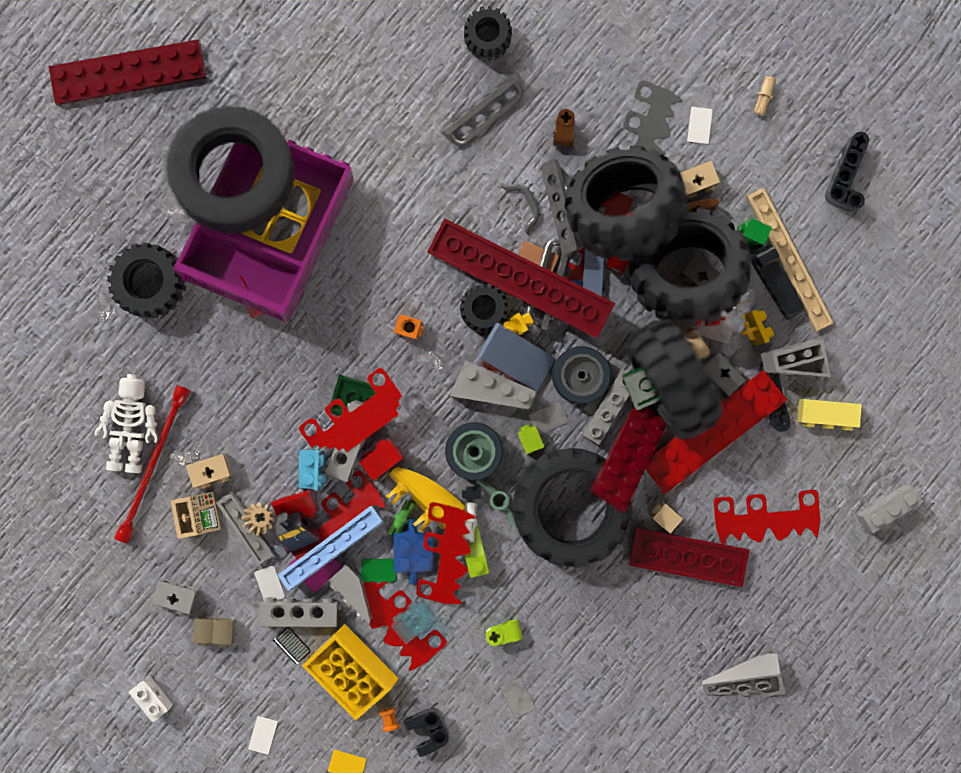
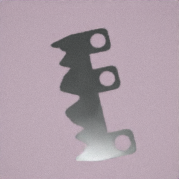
M642 80L638 83L635 98L651 104L647 116L635 111H629L624 120L623 127L639 134L635 146H643L647 152L654 149L663 154V151L654 142V139L670 136L669 124L665 117L674 115L670 108L671 104L682 102L683 100L668 89ZM642 86H649L652 93L649 97L644 98L640 95L639 91ZM631 116H637L640 119L638 127L632 128L629 126L628 119Z

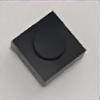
M466 486V490L462 489V498L481 499V490H477V486Z

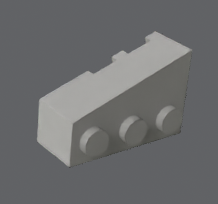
M810 340L761 354L766 373L831 377L823 340Z

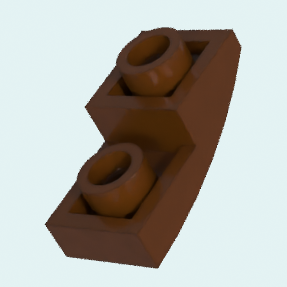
M703 199L686 204L687 212H696L695 208L713 212L716 210L715 206L720 202L718 199Z

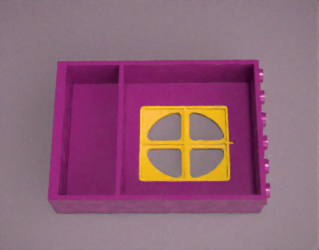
M286 138L295 167V181L293 184L294 186H299L306 194L308 200L307 215L302 217L285 210L283 206V210L276 217L274 216L273 220L268 222L264 233L260 236L251 230L238 234L236 232H233V234L222 233L221 231L216 232L195 223L174 270L186 282L289 323L354 178L352 169L347 162L342 160L338 162L325 153L318 154L308 146L301 147L296 145L293 140ZM234 143L210 193L222 198H234L249 192L258 183L262 175L263 157L248 145ZM283 216L301 224L300 230L292 237L277 242L270 240V235L279 217ZM240 276L243 277V279H244V281H245V283H246V285H247L249 291L247 290L246 286L244 285V283H243L242 280L240 279Z

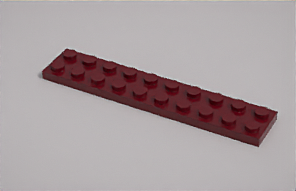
M445 218L427 251L428 254L499 288L597 339L615 306L614 302Z

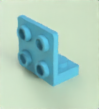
M299 450V488L318 491L323 488V485H326V474H323V466L326 465L327 457L326 454H323V450Z

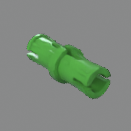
M405 499L399 513H396L394 516L396 519L387 532L388 534L393 535L394 531L395 533H401L405 524L409 522L408 518L416 506L415 503Z

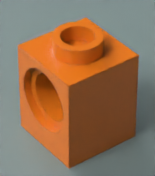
M399 314L394 333L417 340L418 336H422L424 326H422L421 320ZM410 322L414 323L415 330L407 333L405 325Z

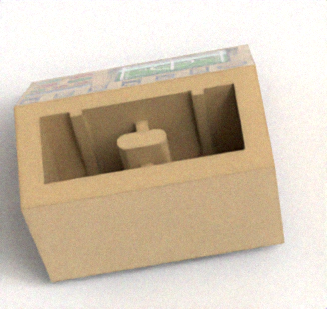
M214 492L170 501L178 539L221 529Z

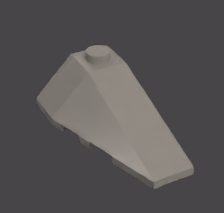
M768 653L763 656H757L702 681L706 695H730L732 692H739L742 696H748L749 693H759V696L786 694L777 654Z

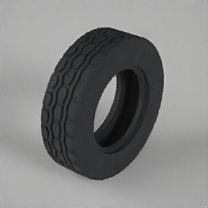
M222 106L197 114L196 117L186 122L183 128H180L175 135V139L170 144V151L167 153L166 176L168 177L167 180L173 195L192 220H195L196 223L205 228L208 227L209 230L229 234L236 232L238 234L260 228L261 225H265L273 220L272 218L276 217L283 210L282 208L288 202L289 194L293 190L295 167L284 135L281 134V131L275 124H272L270 119L252 109L248 110L245 107ZM241 143L252 147L263 157V172L258 183L249 192L234 198H222L207 192L200 183V169L206 156L221 145Z

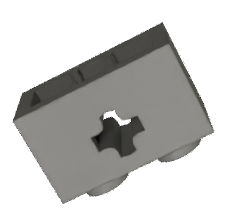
M161 579L157 583L152 604L157 605V608L162 610L173 609L176 610L175 613L187 615L194 611L200 589ZM175 594H176V598L179 599V600L176 601V602H175V598L172 597V596L175 595Z

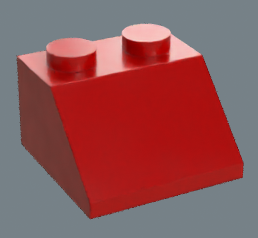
M314 489L271 502L277 517L281 513L291 515L295 512H301L307 517L312 518L316 516V512L320 511Z

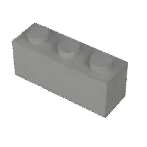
M903 485L858 513L857 517L866 531L875 533L923 502L913 486Z

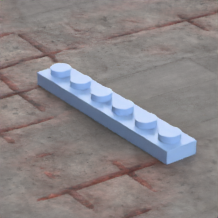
M370 506L278 574L288 591L293 590L384 521L375 508Z

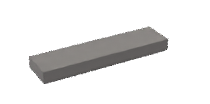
M231 492L216 503L258 566L275 556V553L261 532L258 536H255L254 530L249 534V527L243 528L242 525L246 521H242L241 517L245 516L243 512L245 509L234 492Z

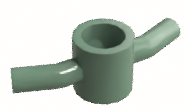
M483 479L477 480L476 485L491 495V506L496 510H503L506 513L510 526L516 525L513 510L508 505L509 497L507 493L503 490H496ZM495 495H504L506 499L503 501V505L497 506L496 502L493 501V497Z

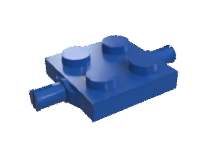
M412 519L408 520L409 531L393 533L394 572L409 573V584L412 585L413 582L417 584V573L433 571V552L423 547L426 532H419L417 526L414 527L412 524L417 519H413V521ZM433 536L427 540V544L431 548H433Z

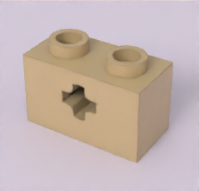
M712 161L681 172L688 200L697 197L701 191L708 193L715 190V186L720 182ZM696 179L697 181L700 180L701 183L698 185L697 183L694 184L693 181Z
M227 453L186 465L192 487L199 486L200 490L210 487V482L216 480L218 484L229 481L228 477L233 475ZM214 470V473L207 475V471Z

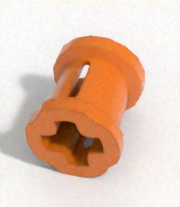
M395 707L386 708L379 712L383 720V732L393 731L400 727L396 721Z

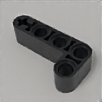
M857 132L847 140L825 193L827 203L847 212H854L865 204L863 194L850 189L869 144V136L865 132ZM847 156L853 157L854 164L848 162ZM840 173L846 175V181L841 180ZM833 190L839 193V199L833 197ZM851 198L857 201V206H853L850 203Z
M769 244L751 255V264L783 317L789 320L803 312L805 308L777 262L780 258L777 250L772 244Z

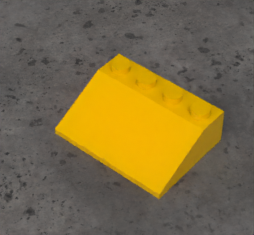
M346 624L339 628L302 665L355 721L388 693L399 679Z

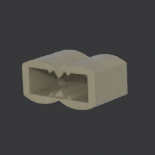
M195 618L193 642L198 643V646H210V643L217 644V647H229V644L234 643L236 619Z

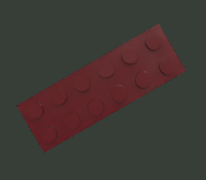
M633 404L590 490L621 513L627 510L667 426L659 414L648 406L636 410Z
M635 527L628 565L743 587L750 549Z

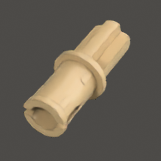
M764 77L761 91L757 94L758 100L754 109L757 115L763 116L765 114L769 100L772 99L771 94L777 81L773 77Z

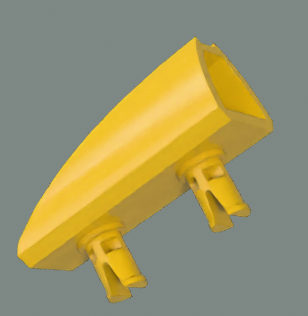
M399 467L394 468L389 474L397 483V486L385 497L388 500L396 494V497L391 502V504L395 505L406 493L424 511V514L413 523L415 527L423 522L418 530L421 533L433 521L428 518L429 504L431 502L461 509L466 507L445 488L421 474ZM436 506L432 509V514L436 518H441L444 515V511L441 507ZM434 521L442 530L445 528L446 524Z

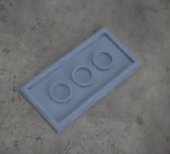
M498 323L495 324L478 355V358L535 391H538L556 359Z

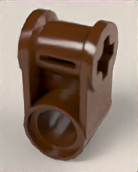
M563 109L558 113L553 146L573 147L575 116L569 109ZM564 115L569 119L567 123H564L562 119Z

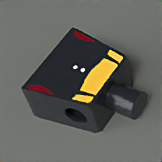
M295 512L291 515L281 513L277 517L275 522L277 538L287 554L320 540L318 524L303 513Z

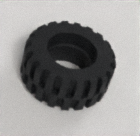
M142 243L141 245L133 244L130 249L124 248L121 251V256H115L113 260L116 263L114 266L110 265L109 267L112 273L111 276H107V282L111 283L108 289L109 293L114 295L112 299L115 303L119 304L122 310L143 318H158L159 315L169 314L168 311L170 309L174 310L177 307L176 303L182 301L183 296L181 294L183 291L186 292L187 286L184 285V280L174 270L178 258L170 251L155 244ZM146 263L157 265L163 273L161 290L149 299L138 297L132 288V278L135 271Z

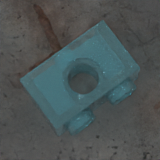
M423 599L419 602L414 600L407 606L409 609L404 614L400 612L392 619L394 622L391 627L405 644L436 620L437 616ZM411 615L416 616L418 623L410 624L408 617Z

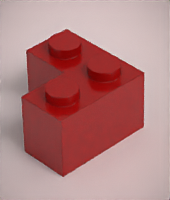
M382 439L375 445L377 449L373 452L369 450L361 456L363 460L359 463L373 481L405 457L392 439Z

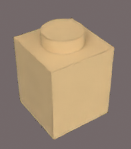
M663 502L661 505L658 503L651 511L653 513L651 518L670 534L683 520L682 517Z

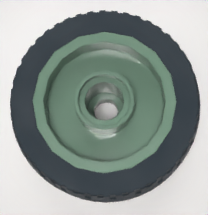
M470 422L459 426L450 434L445 446V456L449 467L455 474L467 480H481L492 475L499 467L503 457V446L500 437L491 427L483 423ZM473 447L478 449V453L475 455L470 452Z

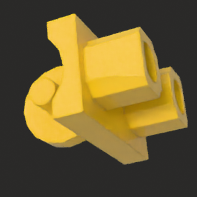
M756 309L742 315L745 321L743 323L745 331L740 333L742 336L747 334L749 340H753L755 347L769 342V339L774 336L772 328H764L762 321L767 319L764 310L757 311Z
M518 313L504 322L502 326L520 336L528 330L527 327L532 325L534 321L529 313L523 316Z

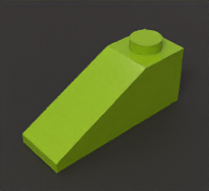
M477 523L474 532V542L468 543L471 553L465 555L470 578L489 574Z

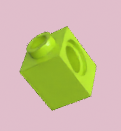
M530 424L520 427L521 431L517 434L526 454L544 447L536 426L531 427Z

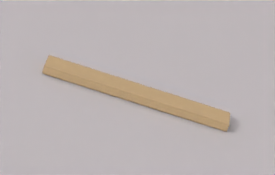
M765 188L748 195L746 199L757 220L772 227L768 241L777 250L780 257L778 261L805 308L804 312L814 331L818 332L833 324Z

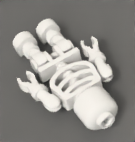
M127 374V378H121L118 395L123 400L107 401L104 404L103 416H100L99 420L101 423L95 430V436H99V431L103 429V439L106 438L109 434L108 424L112 420L118 425L124 426V431H110V435H117L119 438H110L111 454H109V458L111 461H107L106 470H123V463L119 462V459H121L119 454L121 449L123 450L124 446H127L131 456H128L130 463H126L125 472H142V465L138 464V461H140L138 456L142 450L143 442L135 440L134 437L144 438V434L131 432L132 426L145 423V427H147L146 442H151L149 439L150 435L155 437V443L158 442L159 436L155 429V426H157L154 417L156 414L155 407L152 405L146 406L144 402H138L139 399L144 397L145 381L139 379V375ZM134 410H140L138 414H133ZM118 416L124 417V421L120 420ZM140 417L138 422H132L133 418Z

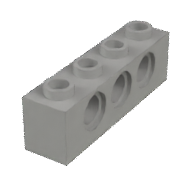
M624 369L619 370L581 433L582 436L597 445L601 443L630 395L622 377L623 374L628 373Z
M355 400L351 404L348 403L346 408L349 412H352L363 403ZM366 439L348 452L344 448L338 451L336 447H333L332 457L328 458L325 465L327 468L326 474L345 482L350 481ZM341 453L346 455V463L340 460Z
M266 597L265 600L259 603V627H337L339 624V601H334L333 597H324L322 600H315L314 597H305L303 600H296L295 597H285L284 600H276V597ZM276 607L284 609L285 613L283 616L277 615ZM296 607H301L303 609V616L296 615ZM315 607H320L323 610L322 616L315 615Z

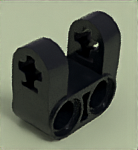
M437 708L425 709L403 720L407 731L424 724L430 736V739L415 747L419 757L426 756L447 744L449 730ZM433 714L437 717V720L430 722L427 716ZM442 732L446 737L444 739H437L435 734Z

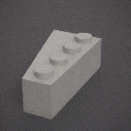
M465 361L450 396L529 409L536 391Z

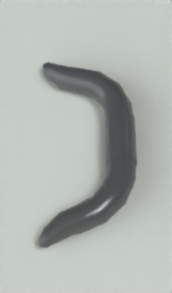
M522 184L502 185V188L505 190H518L525 195L533 213L532 218L525 226V233H528L537 223L540 216L539 207L533 194Z

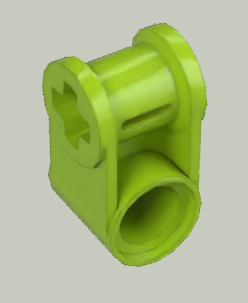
M519 619L489 627L485 633L487 642L492 646H498L522 640L523 634ZM492 632L499 634L497 636V640L489 638L490 636H492Z

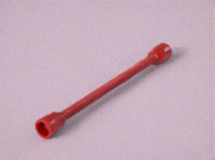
M180 385L175 387L172 397V410L169 412L170 414L161 432V437H159L158 444L155 446L156 448L147 466L148 469L144 473V478H142L143 480L134 498L135 501L131 505V510L128 512L127 519L120 524L116 531L114 539L117 541L129 543L134 529L132 527L134 524L133 520L137 514V509H139L140 502L147 489L146 486H148L150 477H152L151 475L154 472L153 470H155L160 452L163 450V445H165L164 443H166L165 441L174 423L173 420L177 416V411H179L178 409L181 408L182 404H185L191 390Z

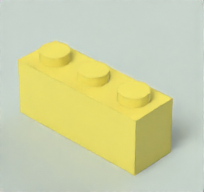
M799 399L797 422H802L804 427H815V424H822V428L834 429V426H841V430L853 431V427L860 428L862 404Z

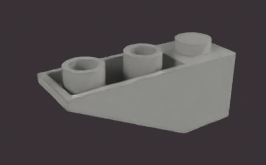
M348 562L329 580L331 582L330 586L336 593L340 592L344 596V602L349 607L353 606L357 611L356 615L363 622L369 623L372 619V614L362 577Z

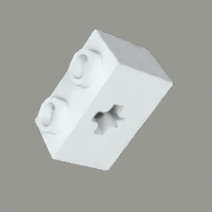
M150 675L129 691V694L152 723L173 706L172 702Z

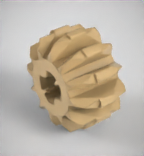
M257 503L256 506L251 504L249 509L243 511L245 516H242L241 520L246 521V523L242 526L243 528L249 527V534L254 530L255 536H258L260 532L265 535L267 529L271 530L273 528L271 523L275 519L270 517L273 511H267L268 505L262 508L261 503ZM257 516L261 518L259 523L256 521Z

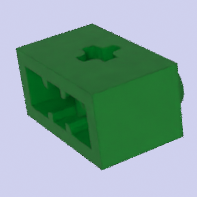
M750 218L746 222L743 221L742 225L739 224L737 230L743 233L749 247L757 250L765 245L772 227Z

